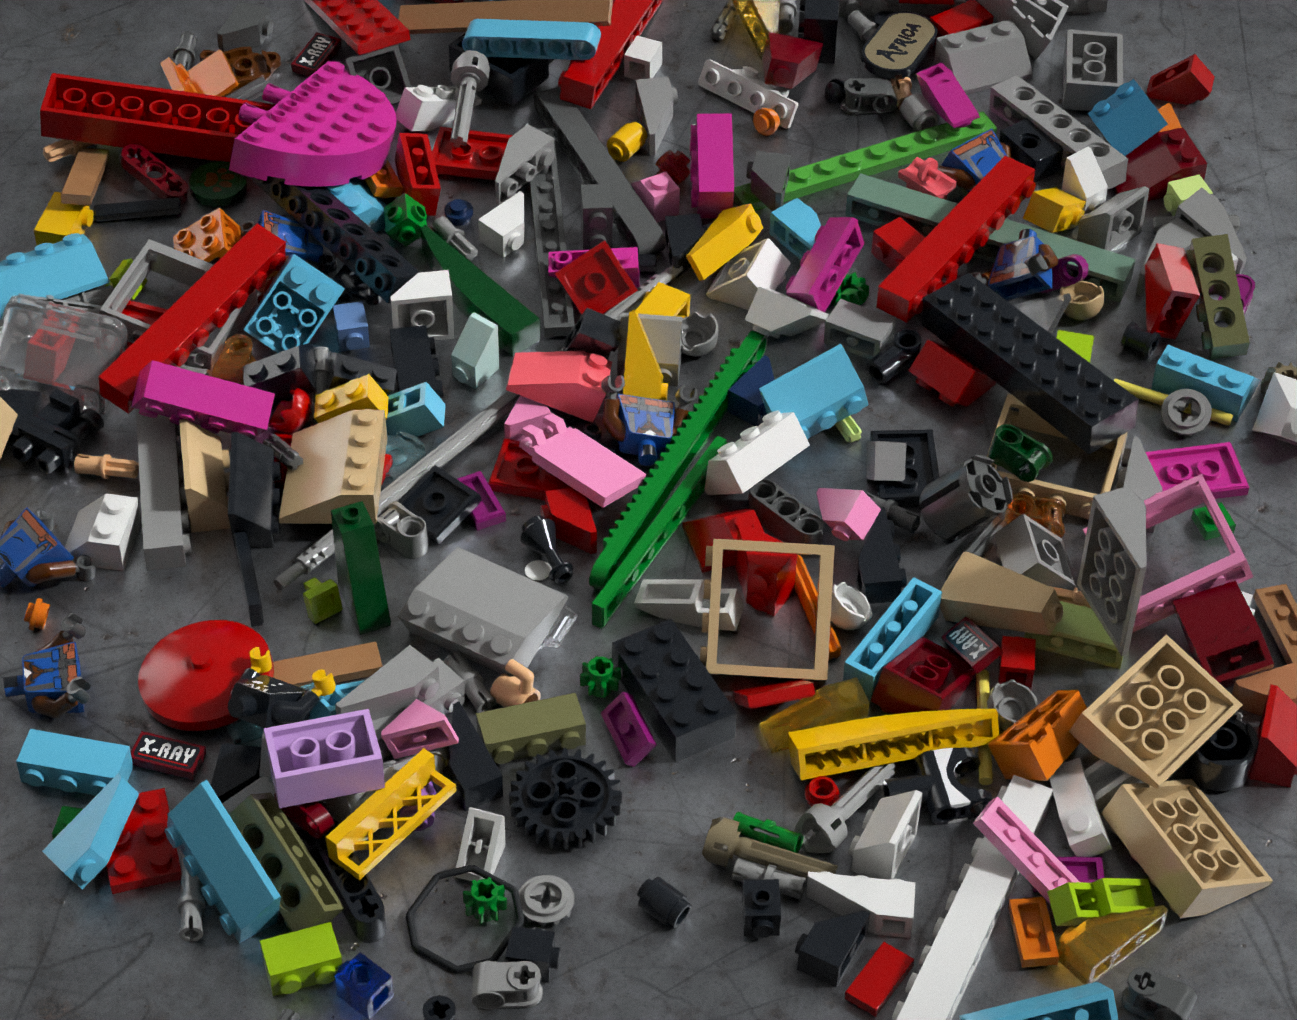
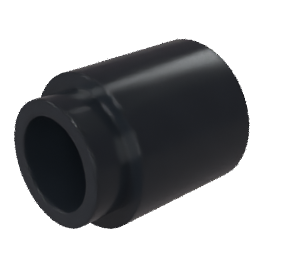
M656 877L653 880L647 879L637 892L639 897L638 906L665 926L670 924L677 928L686 919L692 907L687 901V896L661 877Z

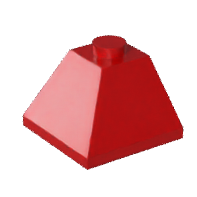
M742 508L682 522L683 531L702 573L712 571V566H705L706 546H713V539L737 540L738 525L741 522L764 532L755 510ZM723 550L722 568L736 565V551Z

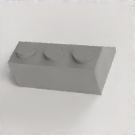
M1012 19L937 37L934 64L942 63L950 69L966 95L991 89L992 86L1015 75H1018L1023 80L1030 79L1033 76L1024 36Z

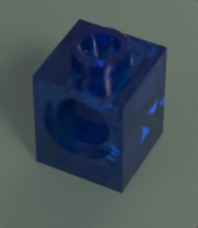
M361 952L351 961H345L336 972L337 996L368 1020L394 997L392 976Z

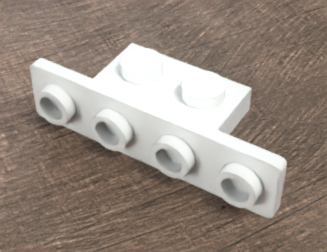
M711 59L705 61L698 80L699 86L753 113L761 108L773 109L779 116V126L785 129L791 127L798 103L787 98L789 90L765 84L764 78L759 76V71L754 68L743 66V69L731 70Z

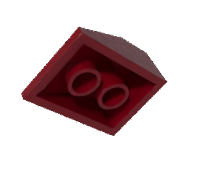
M1183 127L1158 132L1125 156L1128 158L1126 181L1112 189L1117 195L1146 186L1149 188L1147 201L1161 199L1166 195L1168 182L1199 174L1204 180L1208 163Z
M922 636L883 667L870 701L879 705L881 710L891 715L951 710L976 676V672L958 655Z

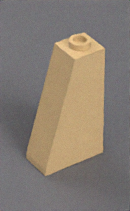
M963 551L940 590L942 591L940 609L945 621L959 622L966 616L975 625L1050 636L1056 624L1061 621L1063 616V606L1054 588L970 552Z

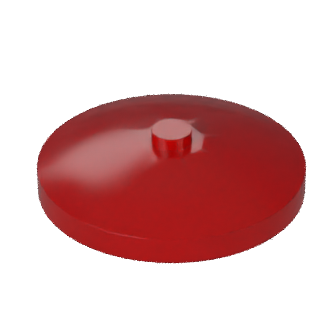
M228 620L201 621L173 631L161 639L149 651L139 670L138 687L147 711L162 724L185 731L211 730L239 720L231 716L228 711L230 692L245 669L252 666L249 652L253 648L259 647L260 655L264 656L269 650L266 641L254 629ZM271 656V661H272V667H271V669H270L268 672L259 673L260 675H267V676L273 677V675H274V664H273L272 656Z

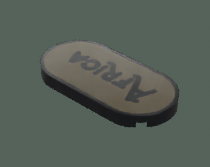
M907 11L892 13L883 20L864 44L861 62L865 63V68L870 73L881 78L895 79L896 75H902V78L909 76L934 45L937 27L929 18L918 13Z

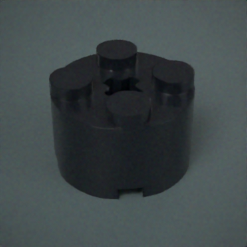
M1235 714L1183 763L1186 773L1201 790L1225 791L1234 788L1238 789L1245 785L1250 775L1258 747V737L1254 728L1248 722L1245 725L1237 720V715Z

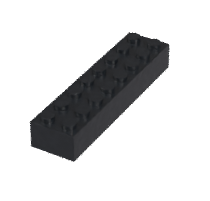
M970 273L923 297V327L1015 396L1020 402L1089 455L1136 427L1138 398Z

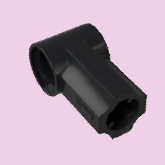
M910 328L897 331L894 341L866 363V370L869 372L871 379L878 384L887 383L904 368L909 369L920 353L921 335L916 330Z

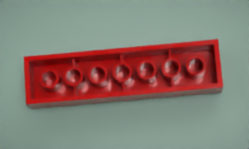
M52 73L40 108L41 136L122 148L129 144H139L150 152L230 162L235 138L252 125L238 118L243 103L247 102L266 111H269L276 104Z

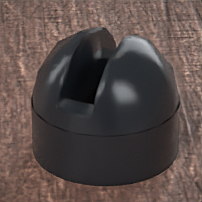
M832 79L826 85L825 98L832 103H841L846 95L844 90L845 82L841 79Z

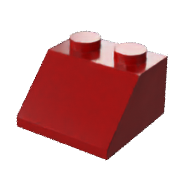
M930 340L926 341L908 370L917 377L915 380L917 384L929 391L934 388L940 392L938 398L952 407L956 403L967 407L996 385L995 381L952 348Z
M743 522L738 525L737 540L782 542ZM736 551V572L746 603L756 610L763 611L774 617L794 593L797 554Z
M1270 684L1257 734L1258 747L1249 778L1291 788L1294 775H1297V705L1277 685Z

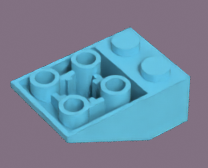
M292 254L273 279L243 330L276 353L298 345L308 344L345 288L297 255Z

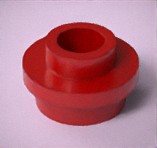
M825 776L812 779L805 788V799L811 807L814 804H825L831 807L839 799V788L831 778Z

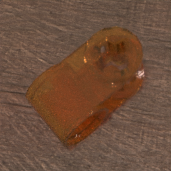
M237 334L227 339L221 355L214 365L212 377L244 385L243 366L255 361L254 356L251 354L253 343L248 336Z
M1024 494L1013 495V501L1007 505L1004 514V520L1007 522V525L1020 515L1025 514L1046 529L1051 525V532L1060 538L1064 536L1065 526L1062 523V517L1066 514V506L1061 500L1033 497ZM1052 507L1054 508V513H1053V514H1051V508H1052Z

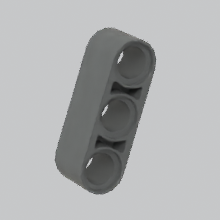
M764 478L749 489L748 509L755 510L761 525L785 543L822 545L824 522L819 515L769 479Z

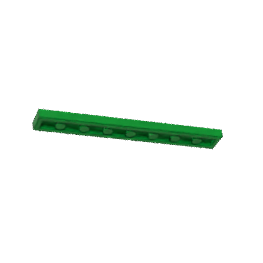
M716 436L592 602V625L601 629L605 627L704 493L708 461L718 455L717 450L727 444V439Z

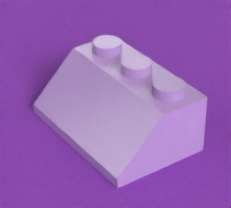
M369 709L264 728L272 780L279 808L385 788L382 755Z

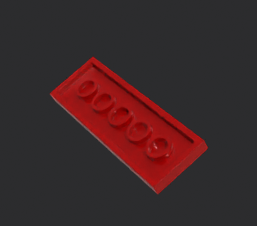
M304 0L358 55L411 40L409 29L378 0Z

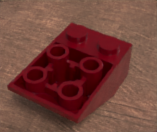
M1236 580L1172 601L1193 659L1224 688L1234 686L1236 680L1273 669L1274 662L1263 634Z

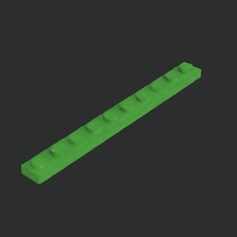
M982 111L979 112L980 118L973 120L966 127L953 128L946 122L790 170L783 202L854 181L860 173L870 176L912 163L916 157L925 159L948 152L990 129H993L995 134H997V127L985 112ZM751 182L734 187V201L738 206L751 203L755 211L767 208L751 192Z

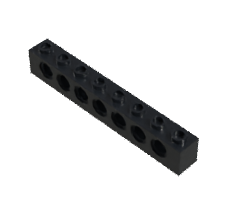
M267 176V181L252 178L256 185L386 303H391L390 297L417 273H421L324 186L284 184L285 179Z

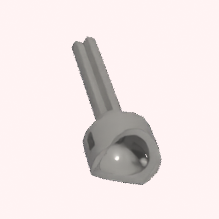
M467 50L463 52L452 66L451 81L459 89L450 142H453L454 147L457 148L460 145H467L475 93L483 90L488 85L489 63L487 57L477 51Z
M894 763L871 767L831 807L825 804H814L800 817L794 832L804 835L802 848L808 853H827L834 851L842 844L848 834L845 821L883 785L885 779H889L895 773L893 771ZM811 829H812V831L814 832V834H813L812 836H810L809 834H806V833H808Z

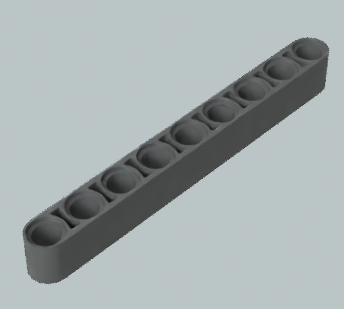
M561 87L534 93L533 101L537 114L547 128H553L554 139L586 185H611L613 226L628 248L638 247V254H652L666 248V241L662 229L576 105L560 99Z

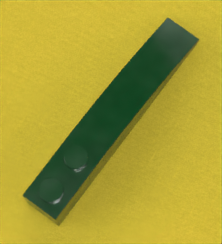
M426 225L421 227L422 250L431 270L449 271L452 301L467 318L475 312L498 325V347L504 349L512 357H514L515 353H520L540 341V318L430 228Z

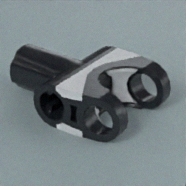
M943 748L923 752L914 760L917 775L885 779L883 781L884 798L914 790L922 792L921 805H927L931 820L936 824H950L976 818L986 805L993 800L988 790L967 787L957 781L965 777L964 775L974 772L980 765L978 753L971 748ZM970 759L968 762L961 763L963 760Z

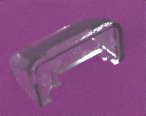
M12 296L4 309L0 322V390L11 389L15 384L16 377L73 390L74 397L79 399L80 408L83 410L90 408L97 413L105 414L110 401L99 395L98 376L127 349V328L120 320L110 316L26 296Z

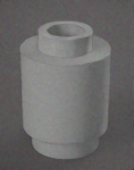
M913 94L904 99L900 106V113L916 132L938 125L937 112L923 95Z

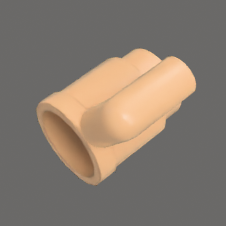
M514 659L508 661L505 670L513 676L511 677L506 673L501 674L494 681L490 690L491 696L502 707L538 701L541 698L540 692L533 687L534 673Z

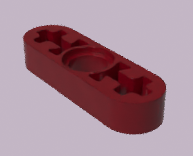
M129 144L122 149L121 165L129 174L160 199L177 197L180 200V204L186 202L188 184L184 179L139 144ZM151 171H157L161 173L162 176L159 178H151L147 175V173Z

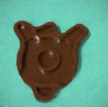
M238 47L229 51H223L239 84L222 97L231 94L259 77H263L268 81L273 72L281 65L280 55L276 52H266L263 50L261 55L252 52V47ZM203 50L199 55L200 62L216 51Z

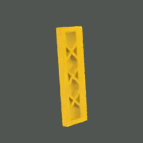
M423 748L385 783V788L378 789L326 836L328 857L358 880H361L457 791L456 784L435 770L434 755ZM430 781L442 788L436 795L421 796V789ZM418 805V812L412 817L397 818V811L403 806ZM394 827V834L388 839L373 840V833L379 828ZM369 850V857L359 866L347 858L354 851Z

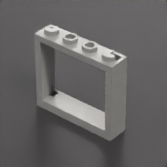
M148 239L101 307L99 330L134 343L151 325L121 312L150 270L193 286L214 264ZM255 289L248 296L246 303L240 309L236 308L231 313L209 348L205 346L196 347L189 354L185 362L186 365L209 369L210 372L213 371L256 304L258 290Z

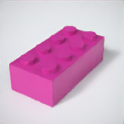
M152 360L139 372L131 407L139 409V414L143 416L157 418L158 415L169 417L170 422L179 425V419H187L214 434H218L219 431L230 434L231 432H239L254 439L268 428L275 393Z

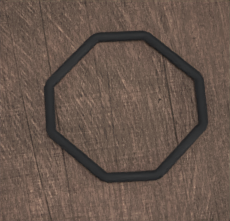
M467 865L435 874L406 913L411 947L416 952L457 973L473 970L474 966L480 962H497L508 946L511 930L491 958L458 966L419 945L413 915L440 879L473 872L485 879L490 877L496 885H504V889L511 892L517 921L513 926L522 927L524 923V915L516 887L476 865Z

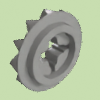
M1180 389L1172 392L1164 400L1161 409V418L1166 424L1167 429L1170 428L1177 435L1188 434L1192 436L1199 431L1203 432L1210 422L1212 414L1208 399L1202 393L1193 389ZM1190 403L1191 414L1195 416H1188L1187 420L1182 422L1181 413L1178 411H1184Z
M540 875L526 881L518 892L522 911L528 922H539L542 927L546 923L552 922L558 925L562 918H569L571 909L574 906V892L571 886L557 876ZM546 892H549L551 903H549L546 909H543L541 902L546 896Z

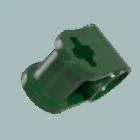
M1005 424L997 427L988 453L989 458L994 460V464L1003 467L1022 481L1031 482L1036 479L1040 469H1045L1052 463V452L1045 444L1036 441L1013 425Z

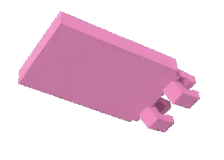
M553 413L543 417L542 423L549 426L542 430L531 424L522 428L521 434L528 437L520 441L519 447L532 456V461L602 508L643 485L646 473L578 429L567 428L564 419Z

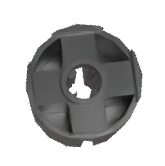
M974 455L924 487L920 495L919 505L922 508L921 514L924 522L934 534L948 540H959L1006 511L1007 505L1013 501L1012 488L1008 477L1006 476L1002 479L997 470L990 465L994 460L985 455Z

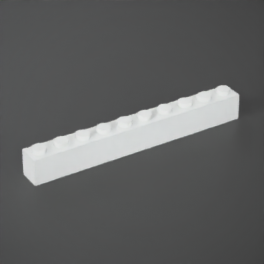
M1013 775L1009 786L1001 787L998 797L1037 837L1049 812L1053 789ZM985 836L984 838L977 837L971 852V857L974 859L971 865L964 864L958 879V883L961 886L958 892L955 890L951 891L945 907L948 913L945 919L942 917L938 918L932 933V937L935 940L932 946L925 945L919 960V965L922 966L919 974L914 972L911 974L905 993L908 994L905 1002L898 1001L892 1020H952L1020 874Z

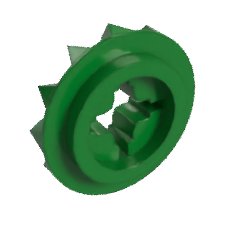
M856 272L851 275L847 274L830 304L836 306L839 300L843 299L859 306L862 305L869 296V285L866 284L865 278H858ZM846 286L851 287L847 288L841 293V288H845Z

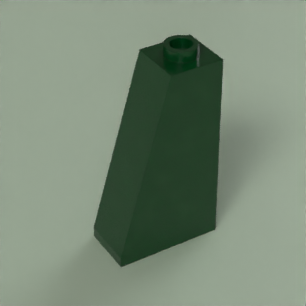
M363 501L331 510L338 587L359 634L362 635L391 626L374 524Z

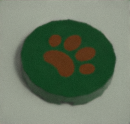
M209 162L193 171L189 178L190 193L193 198L196 197L198 202L203 205L212 207L227 206L232 204V200L237 197L239 200L244 196L247 191V177L229 170L230 162Z

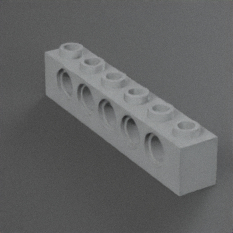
M1018 75L991 87L989 110L1010 126L1028 118L1063 148L1061 161L1063 167H1065L1067 157L1088 146L1094 153L1107 183L1108 190L1126 181L1127 157Z

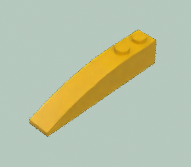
M996 709L921 711L856 719L788 732L790 762L800 780H807L819 776L915 759L921 753L930 750L972 748L987 745L999 736L998 712Z

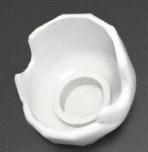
M841 582L837 586L834 584L832 586L831 622L844 630H855L866 625L873 616L866 596L856 588L847 586L845 582Z

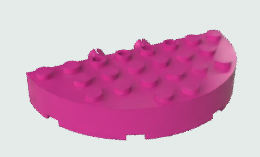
M328 61L292 92L268 83L263 91L262 100L276 104L269 111L250 105L247 102L243 103L238 118L252 125L235 138L229 170L267 181V176L285 179L284 184L296 186H336L349 184L350 178L354 177L360 180L366 179L381 170L387 163L397 122L395 110L386 95L373 84L359 75H350L344 64Z

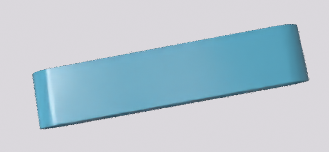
M474 19L468 25L462 41V47L464 51H477L486 57L590 60L596 54L601 31L596 25L588 22Z

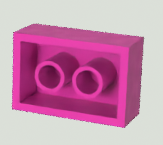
M732 113L697 114L696 125H691V208H697V214H700L701 218H717L722 210L733 208Z

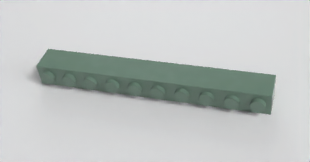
M860 173L847 194L845 216L853 217L879 227L901 217L921 235L926 237L952 211L957 203ZM1005 219L1002 227L998 231L995 230L989 236L986 244L983 247L979 246L973 253L974 257L994 263L999 248L1002 245L1017 241L1019 232L1023 229L1034 230L1037 233V237L1044 244L1051 247L1058 259L1071 254L1081 255L1087 261L1089 268L1088 275L1082 281L1102 286L1104 298L1121 303L1132 281L1136 260L1009 219ZM1068 262L1066 266L1068 274L1072 277H1077L1079 274L1077 264Z

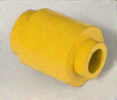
M637 122L624 124L607 140V149L610 156L621 162L631 158L645 144L647 139L645 128Z

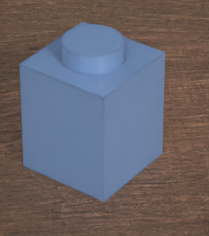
M363 301L334 305V325L340 352L370 348L368 323Z

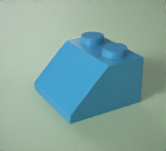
M1134 79L1120 85L1114 94L1106 100L1099 101L1087 113L1110 145L1124 156L1168 125Z

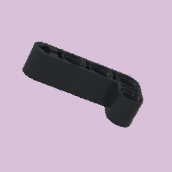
M333 819L334 828L320 839H315L300 826L294 828L345 907L342 912L355 936L365 943H373L382 939L386 933L385 908L370 878L366 874L361 880H358L342 867H338L339 865L328 857L327 843L324 840L339 823ZM355 851L347 857L358 866L361 864Z

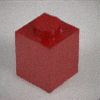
M1002 636L1000 649L1003 654L999 656V684L1015 680L1031 690L1035 671L1036 639L1020 636Z

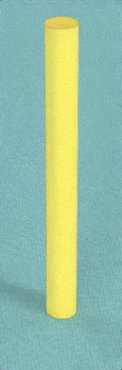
M1114 379L1116 383L1136 398L1162 405L1168 396L1165 393ZM1189 403L1188 408L1186 407L1181 412L1191 414V404ZM1211 408V421L1227 426L1231 425L1233 414Z
M985 669L978 674L976 673L977 709H987V700L990 696L989 671ZM987 744L978 746V756L980 759L978 767L979 783L982 785H990L993 782L992 752Z

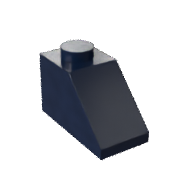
M764 355L728 390L727 412L753 426H759L763 423L762 418L767 415L759 388L774 380L769 357Z

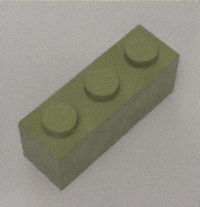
M576 693L476 713L477 733L495 764H505L512 760L531 756L536 757L537 754L549 753V750L554 752L564 748L571 750L578 746L586 745V722Z

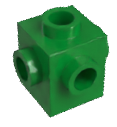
M404 193L384 207L385 231L391 239L397 240L407 247L415 240L421 238V227L427 226V214L422 204Z

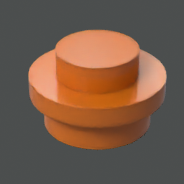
M761 108L754 113L753 123L760 134L770 136L779 127L780 119L777 112L773 109Z
M37 598L35 604L29 602L24 621L29 623V630L32 631L35 628L43 630L48 617L50 604L43 603L41 598Z

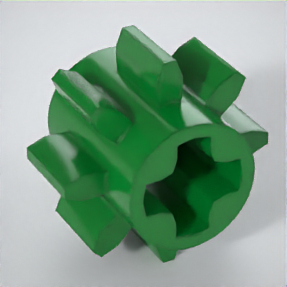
M595 656L589 663L583 662L580 686H588L589 696L606 698L612 690L616 692L619 690L621 668H613L612 658Z
M490 877L478 881L472 880L471 891H463L466 916L473 915L479 921V924L492 920L498 921L499 910H507L504 885L497 886Z

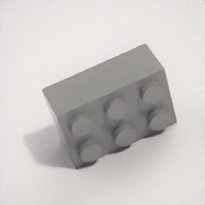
M1067 30L1063 55V109L1091 111L1095 104L1106 100L1123 84V34Z

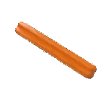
M797 554L795 590L815 634L818 593L803 558ZM831 622L828 660L840 657L842 649Z

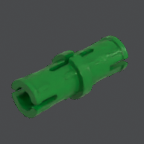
M737 812L733 820L740 822L737 831L742 836L795 853H799L804 839L802 833H796L777 826L773 820L766 819L762 821L741 812ZM757 828L768 833L779 836V838H775L762 832L755 831V829Z

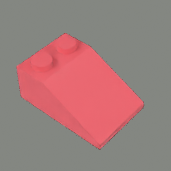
M586 351L515 353L506 390L593 423L606 396L601 387V382L610 375L612 361L607 360L600 354H591Z

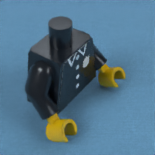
M255 647L249 652L251 668L245 669L230 692L228 711L231 716L262 728L309 720L311 710L320 702L319 697L332 694L335 691L336 684L332 673L326 676L323 669L313 673L312 680L315 687L312 690H306L267 675H260L259 673H265L271 669L272 661L270 650L264 656H261L259 647Z

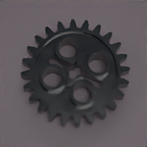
M567 748L563 749L561 756H557L553 750H549V758L547 759L537 754L536 764L526 761L525 771L517 770L516 781H511L509 805L511 817H516V827L524 826L526 837L536 833L537 844L541 843L545 838L549 839L550 848H553L557 841L562 842L564 849H568L570 841H575L576 845L581 848L582 839L584 838L595 843V833L606 836L607 825L614 827L616 816L621 814L622 791H620V780H615L614 769L606 770L605 760L595 764L593 753L586 759L582 758L580 749L576 751L574 756H569Z

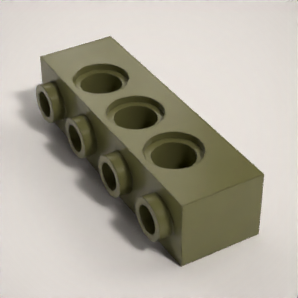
M1228 234L1193 238L1190 250H1186L1185 253L1190 267L1193 269L1194 279L1200 293L1198 298L1199 304H1196V315L1198 322H1203L1205 331L1201 332L1203 349L1209 350L1210 360L1247 355L1250 340ZM1212 267L1216 269L1217 272L1209 273L1205 271L1204 268ZM1218 294L1223 299L1214 300L1209 295ZM1223 321L1227 323L1228 326L1219 327L1215 324V322Z
M271 792L250 794L229 814L280 894L279 911L284 917L285 925L291 932L328 923L345 909L282 809L279 808Z

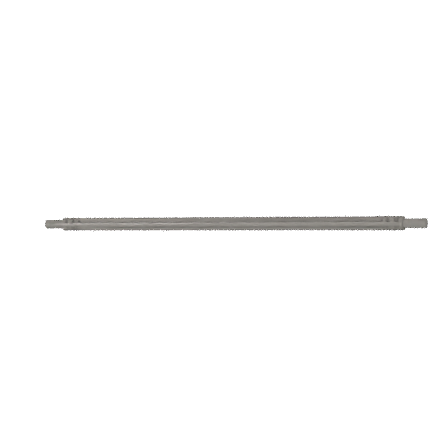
M671 265L660 275L655 274L638 287L637 292L618 303L604 315L620 321L621 312L629 313L633 309L636 310L648 291L651 292L658 282L665 285L683 271V267L681 266L678 269L673 268ZM507 391L380 492L377 517L388 510L390 503L393 501L398 502L434 465L439 468L443 467L508 415L520 395ZM333 530L294 560L295 564L273 581L277 589L282 591L302 574L307 575L335 553Z

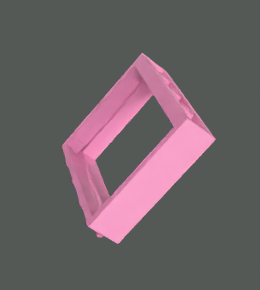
M1202 474L1187 481L1184 480L1182 483L1163 492H1158L1144 500L1146 506V529L1204 503L1231 555L1140 596L1133 632L1175 614L1172 601L1236 580L1237 584L1253 578L1248 562ZM1086 527V528L1083 529L1085 535H1086V533H1087V528H1088V527Z

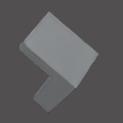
M867 441L866 479L903 481L905 479L906 443Z

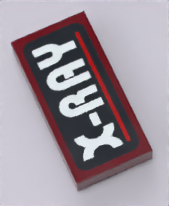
M316 32L291 63L292 72L310 77L326 62L332 60L342 47L341 39Z
M966 616L941 636L944 643L977 674L1003 654L1000 647Z
M141 731L131 750L134 766L190 780L195 779L207 754L205 746Z

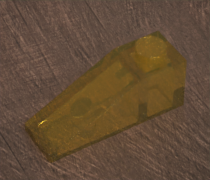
M732 0L760 59L763 60L762 56L768 33H778L780 1Z
M856 677L820 688L815 691L813 697L803 698L760 723V729L771 753H776L789 749L788 732L868 718L870 702Z
M1164 905L1087 919L1076 928L1071 926L1059 938V962L1084 985L1093 983L1164 929L1168 909Z

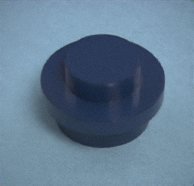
M455 199L445 205L444 214L453 225L462 226L467 224L473 216V206L466 200Z

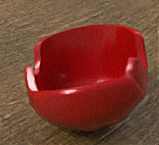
M299 388L290 390L293 400H282L278 404L269 422V428L290 435L305 427L312 413L311 399L304 390Z

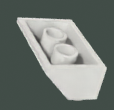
M779 410L773 411L762 418L763 423L759 426L744 430L740 434L741 438L735 443L731 442L720 447L717 450L718 455L708 461L705 482L707 495L743 494L810 446L795 413H780Z

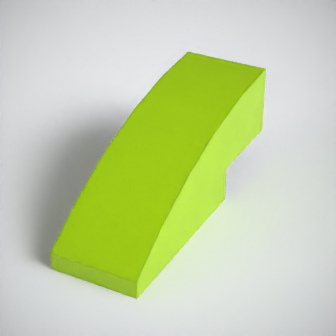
M1101 878L1092 883L1068 882L1047 891L1056 926L1107 923L1150 916L1157 913L1148 879Z

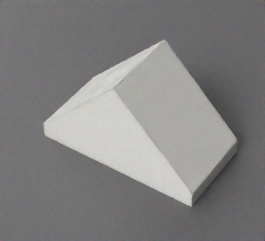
M472 807L469 808L456 868L476 865L494 874L506 845L505 818L503 815ZM473 872L454 876L469 881L485 879Z

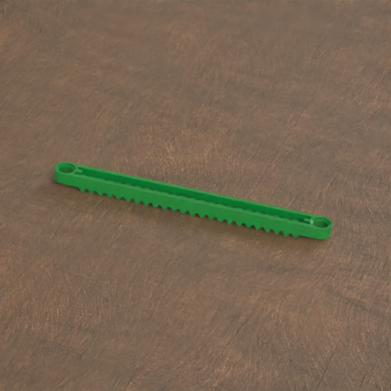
M752 330L739 348H731L730 356L725 357V364L720 365V372H715L714 380H710L709 387L704 389V395L699 396L698 403L693 405V411L688 412V420L682 421V428L677 429V436H672L671 444L666 445V452H661L660 461H655V468L649 470V477H645L643 479V486L638 487V494H633L632 503H627L626 511L620 513V520L615 521V529H610L609 537H604L603 551L594 563L590 573L589 585L599 590L604 588L663 509L727 412L728 390L763 357L768 341L766 335Z

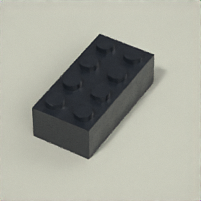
M672 619L612 642L613 668H621L620 681L628 693L633 696L638 708L675 763L735 738L737 712Z

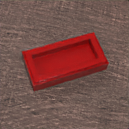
M883 942L846 990L844 999L876 1017L912 969L915 959Z

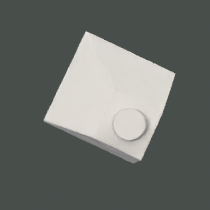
M1276 372L1273 373L1252 431L1297 446L1296 379Z

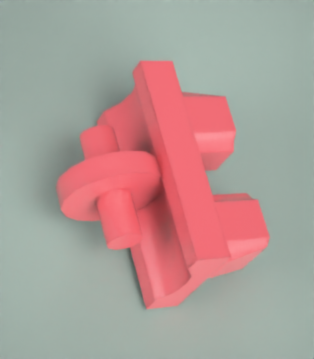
M916 157L908 167L898 171V178L906 182V188L947 200L948 193L956 188L957 181L938 170V162L933 158H928L924 161Z

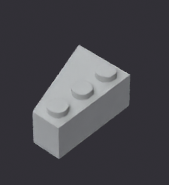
M978 0L998 22L1012 19L1024 36L1027 51L1035 60L1051 42L1069 8L1060 0Z

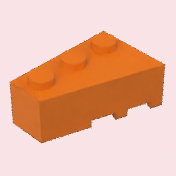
M1057 690L988 743L1005 779L1012 780L1013 775L1027 780L1048 781L1080 744L1069 732L1082 712L1087 709L1079 690Z

